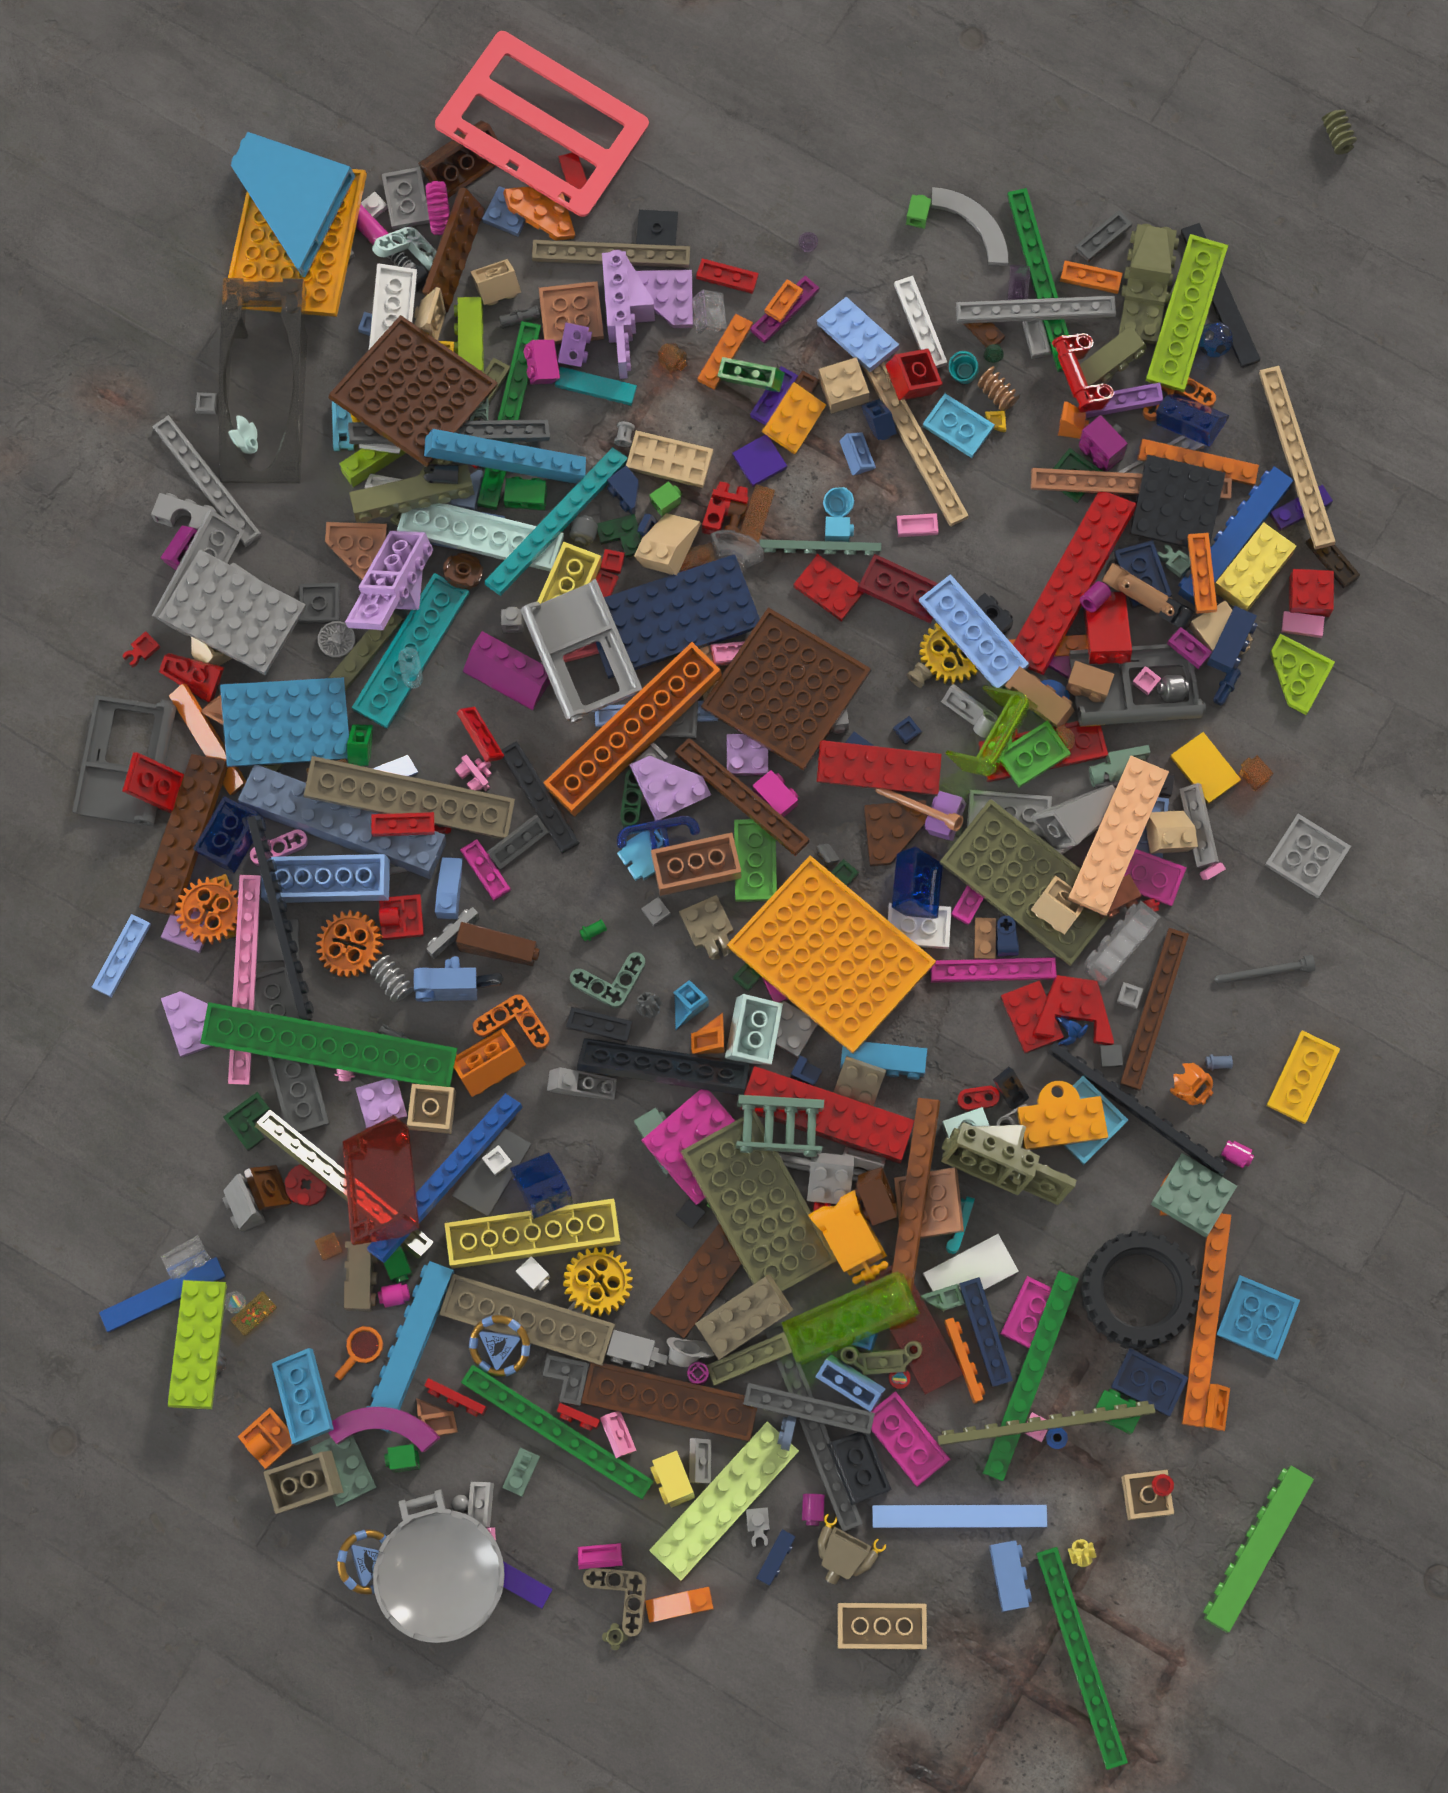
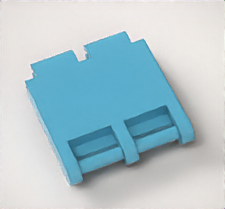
M653 824L622 844V850L617 853L625 866L632 862L628 870L635 881L641 877L643 880H646L655 874L651 850L662 848L663 846L668 847V841L662 838L656 824ZM652 832H654L655 835L657 836V838L659 839V841H660L659 843H658V841L656 840V838L653 836Z

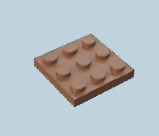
M598 281L539 288L544 340L554 339L555 344H561L565 322L589 327L588 331L592 332L591 340L604 339Z
M954 1167L931 1171L920 1239L964 1232L957 1169ZM906 1176L894 1178L899 1222Z

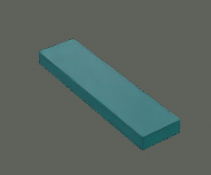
M564 367L559 369L560 379L555 382V387L630 406L633 404L637 385Z

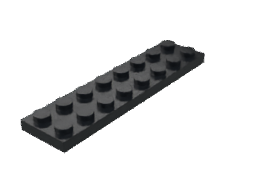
M584 1038L577 1070L710 1090L712 1092H723L732 1095H744L750 1063Z

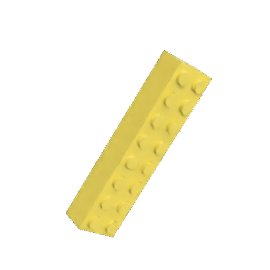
M614 1199L445 1223L449 1264L452 1269L621 1244Z

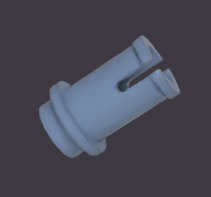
M1210 1054L1209 1057H1205V1067L1210 1069V1071L1223 1068L1232 1069L1233 1060L1231 1055L1213 1056V1054Z

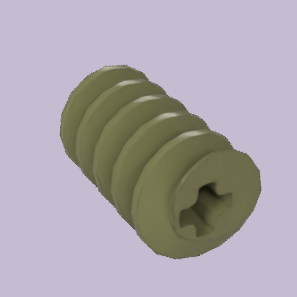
M1335 110L1322 117L1326 132L1329 134L1330 141H1332L1334 152L1338 155L1351 151L1354 148L1353 144L1357 141L1356 137H1352L1354 131L1349 130L1352 125L1347 123L1349 118L1344 116L1346 114L1345 110Z

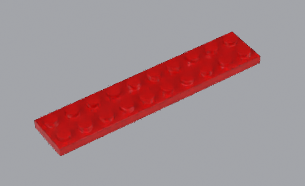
M1109 492L1097 493L1013 644L1029 663L1027 669L1044 675L1082 606L1080 597L1098 578L1134 513L1136 503Z

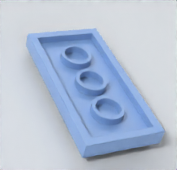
M847 297L817 320V325L852 357H857L858 362L869 372L873 371L900 349L899 344Z

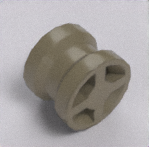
M920 662L915 664L913 671L907 673L908 679L919 688H922L925 685V681L933 676L931 671Z

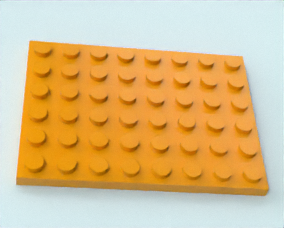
M352 169L355 178L306 277L300 275L247 192L222 302L223 306L226 308L337 317L367 176L366 171Z
M809 856L727 944L731 951L852 1054L858 1050L936 964V960L812 856Z

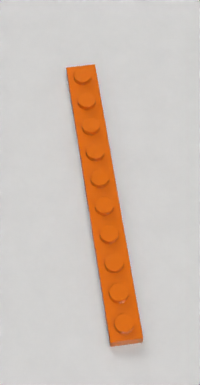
M1220 1214L1205 1241L1199 1287L1200 1296L1197 1302L1182 1417L1183 1425L1204 1428L1231 1222V1215Z

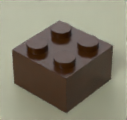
M882 1166L859 1174L858 1181L855 1183V1193L858 1200L863 1201V1213L866 1220H870L873 1226L897 1217V1203Z

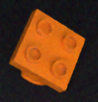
M272 1408L266 1410L238 1436L247 1450L266 1470L294 1445L291 1442L288 1426Z

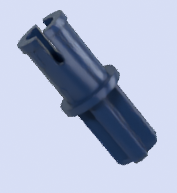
M1232 669L1230 675L1226 674L1223 681H1220V687L1213 698L1214 703L1221 706L1225 703L1230 692L1234 691L1235 683L1241 675L1239 669Z

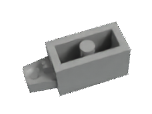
M613 1330L607 1352V1357L611 1358V1362L623 1365L624 1361L632 1363V1368L643 1370L644 1367H654L655 1363L666 1366L668 1356L658 1353L659 1348L655 1347L656 1342L654 1340Z

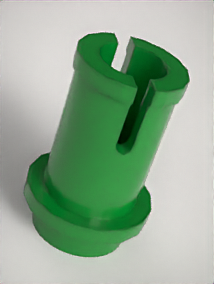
M602 919L587 927L583 926L579 932L584 941H591V938L607 931V928Z

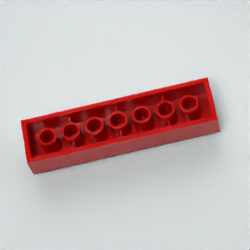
M756 1066L753 1068L744 1094L824 1100L823 1111L816 1115V1136L884 1157L898 1164H901L915 1122L913 1119ZM755 1108L756 1114L765 1118L763 1108ZM776 1109V1112H774V1122L786 1125L787 1113H785V1110ZM797 1110V1113H795V1129L807 1132L808 1114H806V1111Z

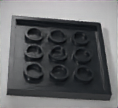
M1146 455L1136 500V509L1133 514L1129 534L1188 548V534L1209 533V541L1211 543L1226 473Z

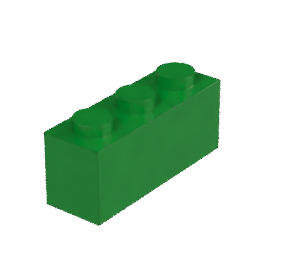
M722 357L717 377L726 382L780 392L785 373L776 367Z

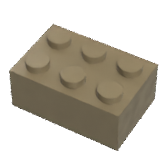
M332 1451L320 1452L264 1471L275 1514L285 1513L344 1493Z

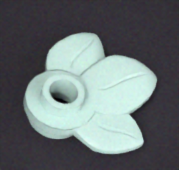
M236 416L238 430H231L228 433L234 444L240 447L242 452L253 454L258 449L256 440L257 429L253 422L249 423L246 418Z

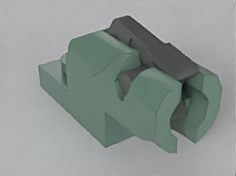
M1149 745L1108 752L1107 763L1102 762L1089 768L1092 787L1100 788L1109 785L1117 787L1130 756L1146 761L1150 755Z

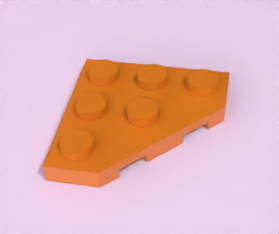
M530 186L504 190V198L510 212L519 214L536 229L544 230L555 241L574 239L575 231L568 209ZM561 193L559 197L565 200L564 195Z

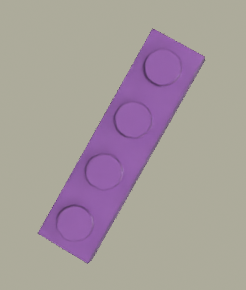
M1155 383L1114 391L1113 397L1104 409L1086 412V418L1164 404L1161 384Z

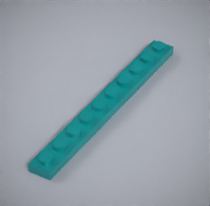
M612 447L485 580V585L501 596L608 484L607 479L626 465L628 458Z

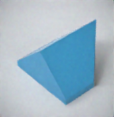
M690 980L673 992L675 995V1029L680 1028L709 1006L707 996Z

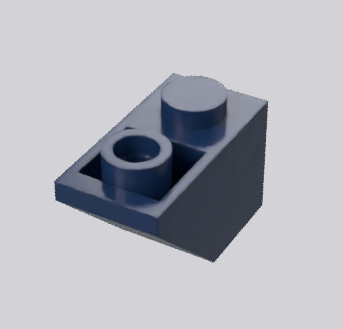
M625 466L607 479V490L613 498H618L620 501L619 505L624 512H629L632 515L636 514L639 480Z

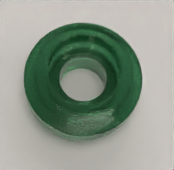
M997 344L987 346L984 351L985 360L991 363L999 362L1004 357L1002 348Z

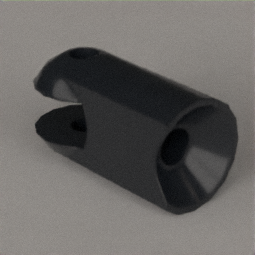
M429 464L423 469L428 473L423 478L429 483L458 484L459 465Z

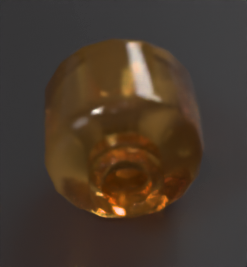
M666 343L658 351V362L671 373L677 370L682 371L687 365V353L676 343Z

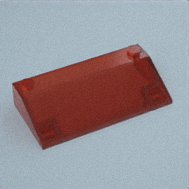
M392 1115L342 1141L351 1244L353 1245L400 1238L419 1229L409 1128L399 1118Z

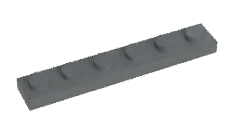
M748 1383L743 1403L746 1406L868 1435L871 1433L875 1415L873 1412Z

